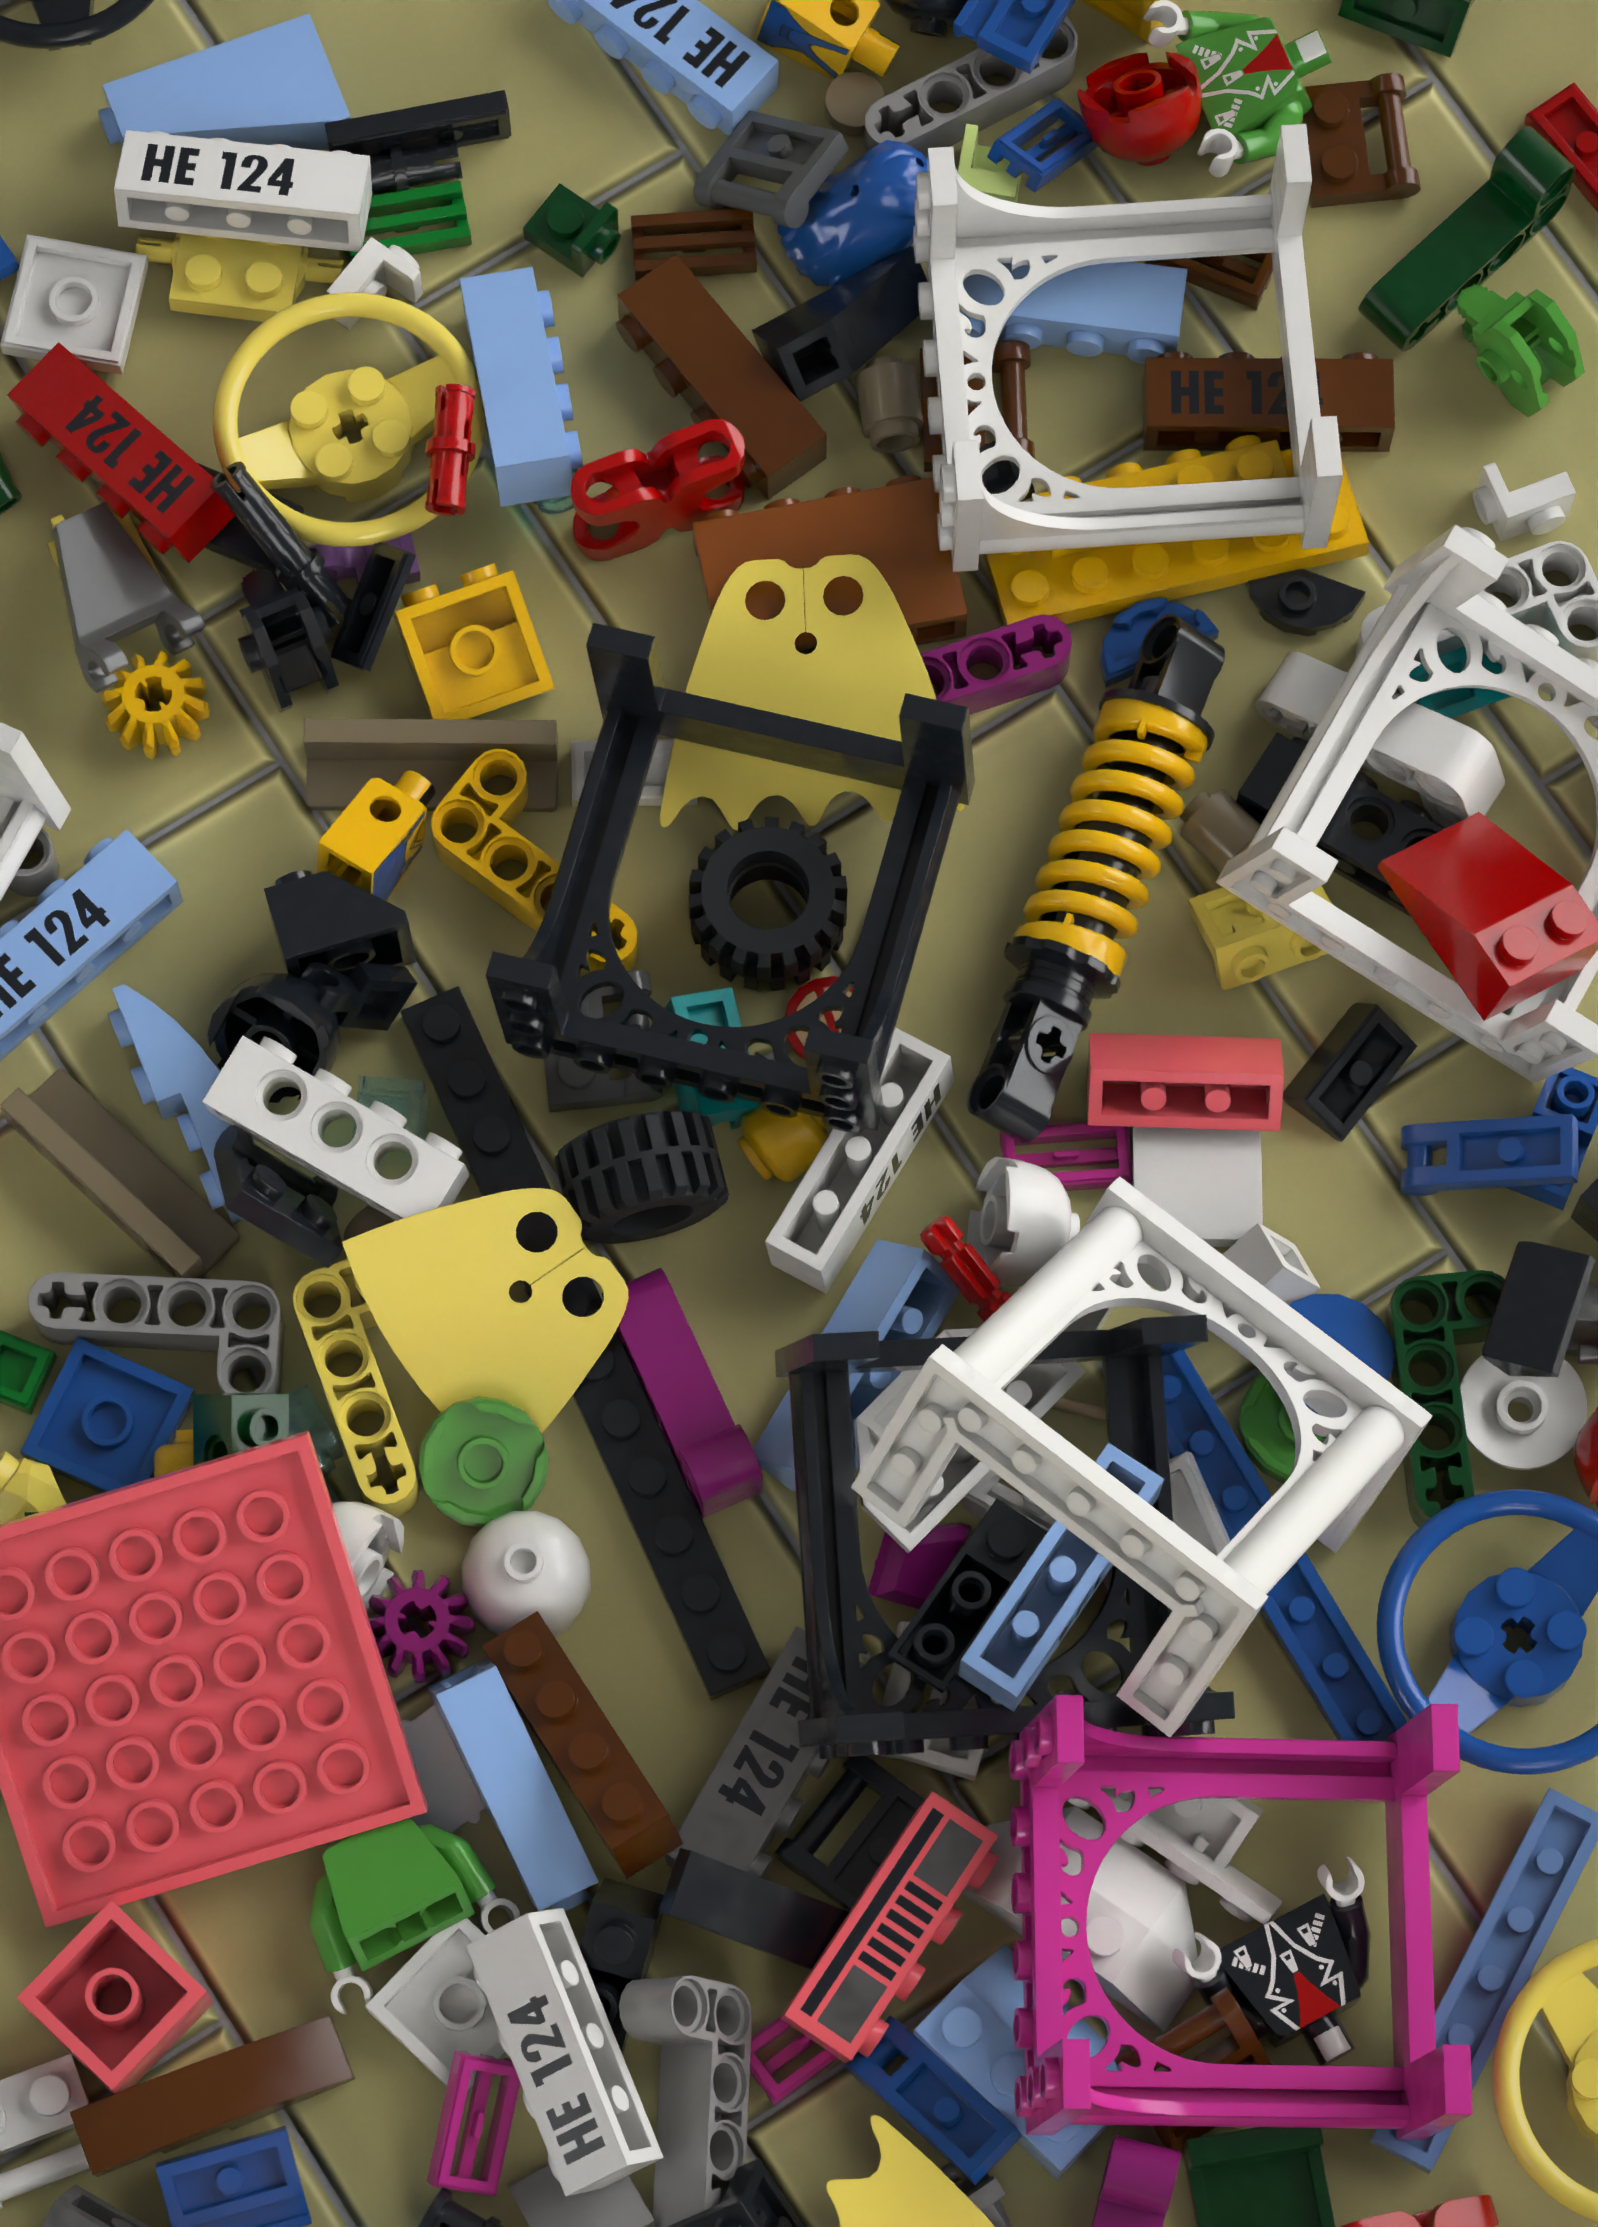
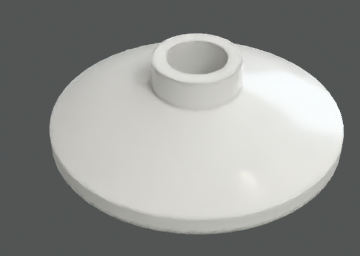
M1481 1355L1467 1370L1460 1385L1467 1440L1484 1458L1505 1468L1533 1470L1555 1463L1574 1447L1578 1433L1586 1422L1587 1398L1580 1377L1565 1359L1563 1360L1558 1377L1508 1376ZM1514 1402L1524 1403L1530 1409L1531 1418L1524 1422L1513 1420L1508 1414V1406Z

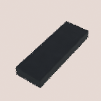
M505 90L325 123L329 152L341 150L370 157L389 154V147L401 145L402 151L446 143L456 139L457 147L512 136Z
M680 1848L658 1912L809 1970L813 1968L849 1913L846 1910Z

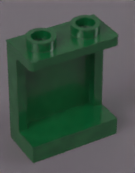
M1256 2127L1186 2139L1182 2150L1197 2227H1336L1321 2154V2147L1324 2144L1321 2128Z

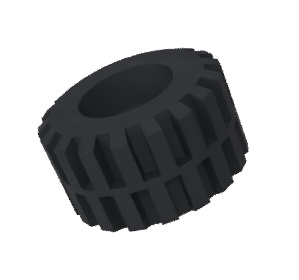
M765 817V827L754 828L751 819L738 822V834L731 836L725 828L714 836L715 848L713 850L706 846L703 848L698 856V869H692L689 880L688 900L691 934L695 945H701V957L709 967L717 962L720 968V976L732 983L736 975L744 977V988L758 991L759 981H771V991L785 990V979L794 977L798 986L809 981L810 969L814 966L822 972L831 962V950L838 951L840 948L847 920L846 876L841 875L842 863L836 852L827 854V841L818 833L807 839L805 837V825L792 821L788 830L779 828L778 817ZM760 880H776L786 883L798 891L804 899L806 907L797 919L784 927L759 929L740 920L732 911L730 903L734 896L748 884Z
M674 1110L655 1111L613 1120L580 1134L564 1145L554 1158L562 1194L581 1219V1238L583 1241L617 1244L641 1241L670 1234L707 1218L724 1205L729 1196L710 1119L699 1113Z

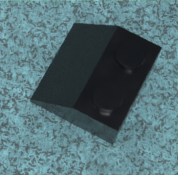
M308 870L291 872L278 878L275 886L264 888L273 928L287 973L301 977L307 966L313 962L326 964L345 976H349L358 962L394 966L416 963L406 912L327 871L312 874Z

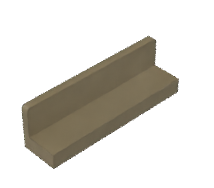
M304 718L303 743L307 756L306 805L310 810L344 811L371 778H381L394 786L403 773L410 770L424 776L435 788L436 793L426 806L427 811H435L438 804L471 764L481 754L492 749L511 751L524 763L528 781V800L522 812H553L557 809L558 733L556 720ZM497 775L488 779L483 788L490 794L504 795L514 789L516 783L507 776Z
M56 1070L30 1097L18 1087L0 1104L7 1123L170 1276L175 1278L202 1279L239 1242L238 1231L219 1213L212 1210L211 1206L65 1070Z

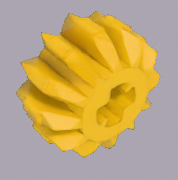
M160 650L155 656L154 664L145 665L144 658L135 653L131 659L134 671L132 673L124 670L115 672L118 681L114 685L117 688L106 690L103 693V704L105 708L111 710L105 717L107 728L112 733L121 732V746L127 751L143 743L145 757L152 760L158 753L159 745L167 744L169 752L178 757L181 752L178 738L182 736L188 740L198 741L201 731L196 722L206 720L210 716L209 704L202 700L207 693L206 683L201 677L191 678L193 673L192 666L185 658L170 667L168 654ZM161 698L166 700L167 706L162 702L159 703L161 710L147 711L146 704L153 708L152 700Z

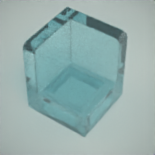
M360 1075L357 1102L370 1108L373 1101L376 1100L394 1109L407 1119L403 1128L425 1141L430 1099L424 1081ZM355 1122L353 1127L352 1138H354L357 1129Z

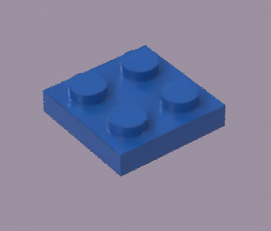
M77 1337L20 1453L23 1458L50 1466L51 1471L101 1493L154 1478V1453L162 1445L174 1442L176 1430H180L193 1403V1394H196L194 1388Z

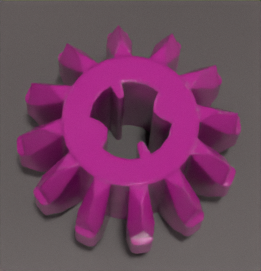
M414 1570L411 1576L413 1588L404 1590L400 1580L392 1576L387 1580L390 1594L393 1596L392 1600L381 1595H372L368 1601L370 1608L381 1617L369 1618L374 1637H380L376 1640L381 1659L392 1655L388 1661V1674L393 1678H397L402 1674L407 1664L410 1663L412 1664L411 1670L414 1682L424 1683L426 1679L425 1665L434 1663L437 1672L442 1677L451 1673L448 1660L444 1656L446 1652L457 1658L464 1659L469 1653L468 1645L456 1636L473 1633L475 1631V1623L472 1618L458 1616L469 1605L465 1593L454 1594L446 1598L451 1585L448 1577L441 1575L435 1580L429 1590L426 1589L424 1572L422 1570ZM414 1615H418L419 1619L423 1622L429 1621L431 1633L420 1639L415 1631L409 1632L407 1620Z

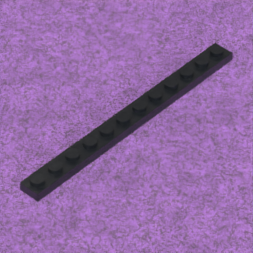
M459 986L401 1010L403 1023L481 1195L487 1196L499 1192L526 1188L551 1189ZM532 1212L525 1215L519 1221L516 1228V1238L519 1244L525 1250L531 1252H543L549 1249L555 1243L558 1236L555 1221L548 1214L542 1212ZM577 1277L571 1280L565 1286L562 1293V1302L565 1309L578 1317H588L595 1314L603 1303L592 1278ZM521 1281L529 1299L532 1295L531 1285L526 1281ZM615 1332L609 1344L572 1396L706 1692L712 1701L768 1676L770 1667L618 1334Z

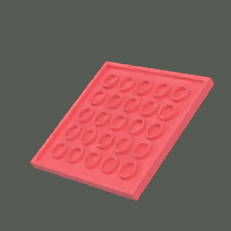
M309 1430L0 1524V1789L45 1928L98 1913L110 1900L117 1906H121L427 1813L428 1804Z

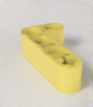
M345 1259L331 1264L328 1268L323 1267L303 1276L295 1286L293 1293L294 1309L365 1504L377 1507L397 1518L410 1512L417 1503L420 1492L418 1478L412 1457L365 1330L378 1325L360 1291L349 1261ZM329 1294L341 1300L340 1308L330 1317L318 1318L307 1312L310 1302L319 1295ZM349 1352L362 1358L361 1367L351 1376H335L328 1370L333 1358L341 1353ZM362 1412H376L385 1419L381 1429L371 1436L356 1435L350 1430L352 1420ZM384 1454L386 1455L391 1474L397 1480L398 1491L393 1494H386L385 1489L380 1486V1478L374 1461L375 1458H379Z

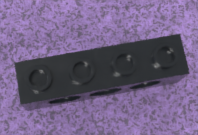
M1277 732L1239 790L1236 802L1260 824L1264 821L1309 741L1299 737H1293L1290 740ZM1358 771L1316 847L1338 860L1333 872L1411 917L1377 866L1382 860L1444 829L1432 822L1431 815L1425 809L1411 801L1401 800L1397 802L1378 791L1377 784L1370 777ZM1357 822H1370L1381 830L1382 836L1375 840H1364L1354 834L1351 826Z

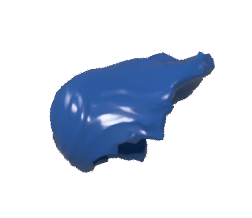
M886 140L868 150L862 157L848 165L844 170L829 175L808 202L807 218L800 227L793 229L781 225L777 226L778 233L781 236V244L786 250V256L797 266L799 274L811 279L817 286L830 285L832 288L913 244V226H915L914 200L917 199L916 172H927V159L924 154L906 143Z

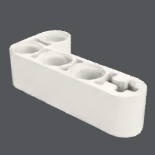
M1556 541L1510 557L1498 580L1482 591L1487 593L1501 592L1510 596L1515 605L1506 608V613L1525 625L1540 624L1542 628L1551 632L1558 639L1559 647L1576 658H1588L1598 663V580L1583 551L1570 542ZM1547 571H1560L1567 575L1572 583L1568 586H1555L1549 583L1543 574ZM1386 605L1371 611L1364 619L1356 647V657ZM1577 624L1586 625L1595 632L1597 638L1590 641L1579 640L1570 633L1568 627ZM1448 630L1441 631L1438 636V655L1465 646L1461 638ZM1419 651L1414 657V660L1417 662H1421Z
M1291 651L1287 654L1256 701V709L1262 717L1275 727L1295 737L1309 741L1346 677L1347 672L1306 654ZM1393 694L1392 696L1393 699L1399 697V695ZM1414 702L1405 707L1383 729L1362 764V767L1419 792L1425 810L1435 822L1444 828H1448L1477 812L1485 816L1505 786V778L1496 751L1483 735L1460 722Z

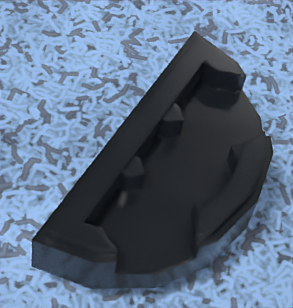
M1305 569L1250 580L1248 583H1245L1250 599L1260 610L1259 614L1263 620L1283 632L1304 636L1316 635L1317 631L1331 629L1343 621L1344 623L1349 621L1363 602L1366 593L1363 590Z

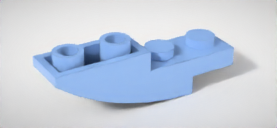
M125 984L112 988L119 1009L109 1012L108 1016L121 1049L134 1045L141 1065L130 1069L143 1105L156 1101L163 1120L187 1111V1113L176 1118L189 1152L191 1153L202 1148L210 1170L199 1174L212 1210L221 1206H225L226 1209L214 1159V1148L222 1132L231 1125L210 1114L202 1102L220 1071L201 1046L180 1024L151 1000ZM226 1209L231 1224L244 1220Z

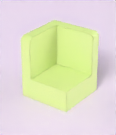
M966 124L958 174L970 186L982 193L1001 200L1017 203L1021 175L1014 178L1006 172L1010 164L1007 159L1004 158L995 164L987 158L991 147L977 145L979 125Z

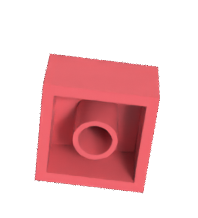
M112 1900L17 1997L22 2006L113 2094L135 2086L214 2004L208 1992Z

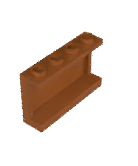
M906 475L892 479L885 487L864 491L857 487H842L827 493L821 499L800 502L795 498H784L770 502L762 510L741 514L736 510H720L708 514L704 517L703 521L693 522V545L695 554L699 558L710 615L729 577L737 567L745 562L780 559L794 568H810L826 556L853 554L867 558L882 574L899 604L916 645L965 637L968 612L959 573L953 572L951 550H939L937 513H940L939 493L934 491L933 478L921 480L919 476ZM841 576L834 578L827 584L824 589L823 599L829 611L836 615L844 616L852 614L860 607L864 594L858 581L851 577ZM758 582L750 587L746 594V608L757 619H773L784 608V592L774 582ZM805 626V632L799 634L795 640V647L800 653L809 654L816 649L817 640L813 634L806 632Z

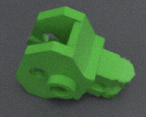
M1474 284L1464 290L1461 289V293L1455 301L1459 315L1461 314L1462 318H1466L1464 324H1462L1464 337L1477 348L1476 364L1487 380L1500 388L1511 406L1525 416H1532L1549 403L1548 395L1541 387L1548 379L1551 378L1565 387L1585 373L1576 332L1555 301L1536 289L1524 297L1516 291L1505 300L1494 291H1488V288H1484L1482 285L1476 286Z

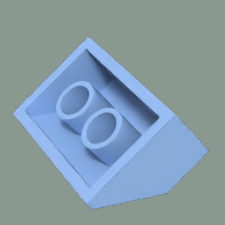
M1004 1944L966 1976L914 2029V2036L1018 2129L1022 2137L1017 2142L1058 2181L1110 2125H1067L1054 2135H1026L1025 2117L1016 2116L1014 2105L1017 2076H1025L1024 2049L1015 2048L1013 2037L1015 2009L1024 2008L1023 1981L1014 1980L1012 1970L1013 1951ZM1067 2003L1063 2006V2015L1072 2009ZM1084 2019L1075 2023L1067 2036V2039H1090V2057L1098 2054L1106 2042ZM1114 2061L1106 2067L1107 2071H1119Z

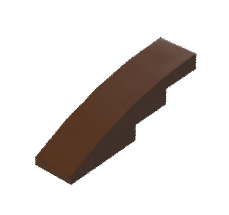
M327 2016L135 2085L70 2112L91 2173L95 2177H100L155 2153L162 2152L166 2154L226 2128L230 2130L237 2129L350 2082L355 2077L331 2016Z

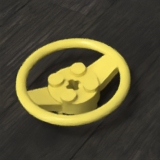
M345 292L313 297L295 303L265 320L248 335L231 357L222 374L213 408V436L217 456L224 474L236 491H239L240 487L232 479L226 467L238 461L243 462L246 470L289 525L300 536L301 540L332 547H360L374 545L379 542H388L421 528L438 516L425 509L427 492L407 507L380 518L358 522H334L321 520L295 511L281 503L267 490L311 487L319 491L320 488L330 495L343 496L346 502L352 503L379 498L400 483L403 478L402 473L411 461L415 443L422 440L433 430L435 388L439 385L446 387V384L465 385L473 388L476 392L471 424V442L475 443L476 450L475 459L469 462L468 482L478 462L486 428L477 371L458 340L441 323L410 304L383 295ZM345 317L380 320L414 334L438 354V356L386 380L377 369L369 366L360 367L356 370L348 369L326 374L293 398L290 406V420L241 438L238 436L237 421L240 398L252 370L259 360L280 340L305 326L324 320ZM346 430H361L362 440L350 444L347 436L340 440L338 438Z
M1594 1939L1556 1956L1525 1984L1514 1999L1500 2028L1495 2047L1493 2093L1503 2133L1518 2162L1528 2175L1558 2203L1578 2215L1598 2222V2194L1578 2184L1562 2172L1543 2151L1532 2133L1522 2104L1519 2074L1525 2039L1531 2024L1539 2012L1560 2053L1569 2066L1566 2080L1568 2112L1580 2133L1598 2147V1988L1583 1974L1585 1971L1598 1967V1939Z

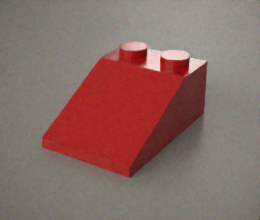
M1480 812L1382 860L1377 866L1483 1021L1578 973L1598 950V920L1573 884Z

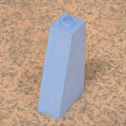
M309 13L102 84L108 107L98 110L109 144L113 145L121 142L122 147L126 130L140 132L161 131L170 135L206 139L224 138L235 142L263 145L283 144L292 148L310 150L329 149L325 123L351 119Z
M483 1659L426 1687L533 1906L538 1911L548 1907L551 1909L564 1908V1911H567L589 1899L586 1888L599 1881L496 1665Z

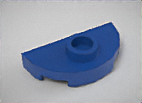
M1158 597L1136 602L1115 617L1111 628L1103 639L1100 669L1105 687L1107 688L1132 677L1140 657L1143 639L1151 626L1161 617L1167 614H1175L1212 640L1218 639L1219 630L1203 611L1199 609L1194 611L1183 604L1167 602V598Z

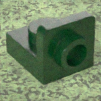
M560 183L523 227L524 239L582 278L595 262L602 265L610 258L621 238L617 208L606 202L599 210Z

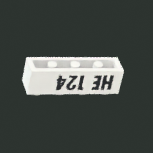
M126 130L114 186L118 227L359 252L363 247L372 198L370 156L352 154L341 150L329 152L292 148L283 144L263 145L235 142L224 138L206 139L170 135L161 131L140 132Z
M895 1027L880 1080L884 1108L877 1131L860 1127L858 1132H844L833 1128L765 1241L771 1265L827 1294L954 1083L951 1056Z
M564 1908L526 1913L466 1945L474 1964L475 1980L487 1997L499 2027L498 2036L500 2043L512 2060L523 2088L524 2104L537 2123L548 2151L549 2167L555 2178L560 2182L565 2196L604 2188L664 2158Z

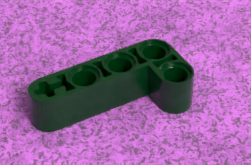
M1532 126L1522 129L1505 145L1496 157L1489 180L1369 290L1359 305V312L1402 352L1413 348L1457 308L1455 300L1458 299L1461 289L1464 290L1474 284L1476 286L1482 285L1556 216L1568 198L1576 167Z
M1476 1270L1415 1276L1405 1279L1396 1287L1385 1313V1328L1393 1342L1394 1366L1391 1372L1393 1385L1433 1415L1427 1425H1435L1443 1429L1450 1441V1445L1445 1449L1431 1450L1423 1446L1417 1438L1403 1459L1409 1511L1413 1522L1418 1528L1441 1511L1438 1502L1429 1501L1437 1483L1436 1472L1446 1470L1441 1479L1443 1496L1446 1500H1454V1504L1474 1496L1455 1345L1480 1343L1486 1340L1493 1317L1478 1318L1472 1315L1467 1310L1464 1300L1468 1296L1475 1294L1483 1295L1489 1298L1495 1304V1307L1497 1306L1505 1279L1492 1271ZM1408 1301H1420L1431 1310L1433 1320L1422 1325L1413 1324L1402 1315L1400 1306ZM1428 1363L1439 1372L1441 1383L1433 1387H1422L1412 1380L1408 1368L1413 1364Z

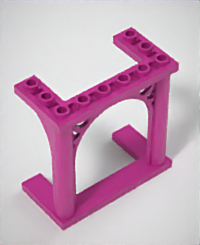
M1055 1695L1019 1733V1740H1012L1009 1753V1771L1012 1780H1020L1021 1806H1013L1010 1837L1013 1847H1021L1022 1873H1014L1011 1903L1013 1913L1022 1914L1023 1940H1015L1013 1945L1012 1970L1014 1980L1023 1981L1024 2008L1015 2009L1013 2037L1015 2048L1024 2049L1025 2076H1017L1015 2081L1014 2105L1016 2116L1025 2117L1026 2135H1054L1067 2125L1396 2129V2140H1424L1473 2114L1470 2045L1443 2044L1436 2048L1427 1795L1460 1772L1458 1704H1430L1384 1741L1167 1737L1128 1734L1097 1727L1085 1721L1083 1695ZM1101 1788H1113V1798L1123 1793H1131L1132 1804L1127 1812H1117L1111 1798ZM1148 1789H1160L1162 1792L1151 1797ZM1081 1799L1092 1805L1101 1816L1103 1822L1102 1835L1097 1839L1088 1840L1079 1837L1071 1831L1062 1813L1065 1801ZM1194 1799L1385 1802L1394 2067L1203 2063L1169 2053L1141 2036L1120 2016L1105 1995L1094 1971L1087 1942L1086 1921L1090 1891L1095 1875L1112 1845L1129 1827L1146 1815L1162 1807ZM1060 1843L1064 1847L1080 1854L1081 1870L1079 1874L1072 1876L1062 1870L1061 1866L1066 1867L1068 1865V1857L1060 1847ZM1061 1896L1070 1904L1061 1905ZM1063 1919H1071L1075 1922L1077 1926L1075 1936L1068 1937L1062 1933L1061 1921ZM1062 1951L1071 1952L1062 1962ZM1069 1980L1077 1981L1083 1987V2004L1073 2007L1063 2015V2006L1068 2002L1071 1993L1069 1988L1063 1989V1985ZM1087 2017H1096L1102 2020L1107 2027L1105 2045L1093 2057H1090V2039H1067L1073 2025ZM1121 2046L1130 2047L1135 2052L1138 2067L1129 2066L1122 2061L1118 2064L1119 2071L1106 2070V2067L1117 2057ZM1157 2064L1167 2069L1168 2072L1154 2071V2067Z

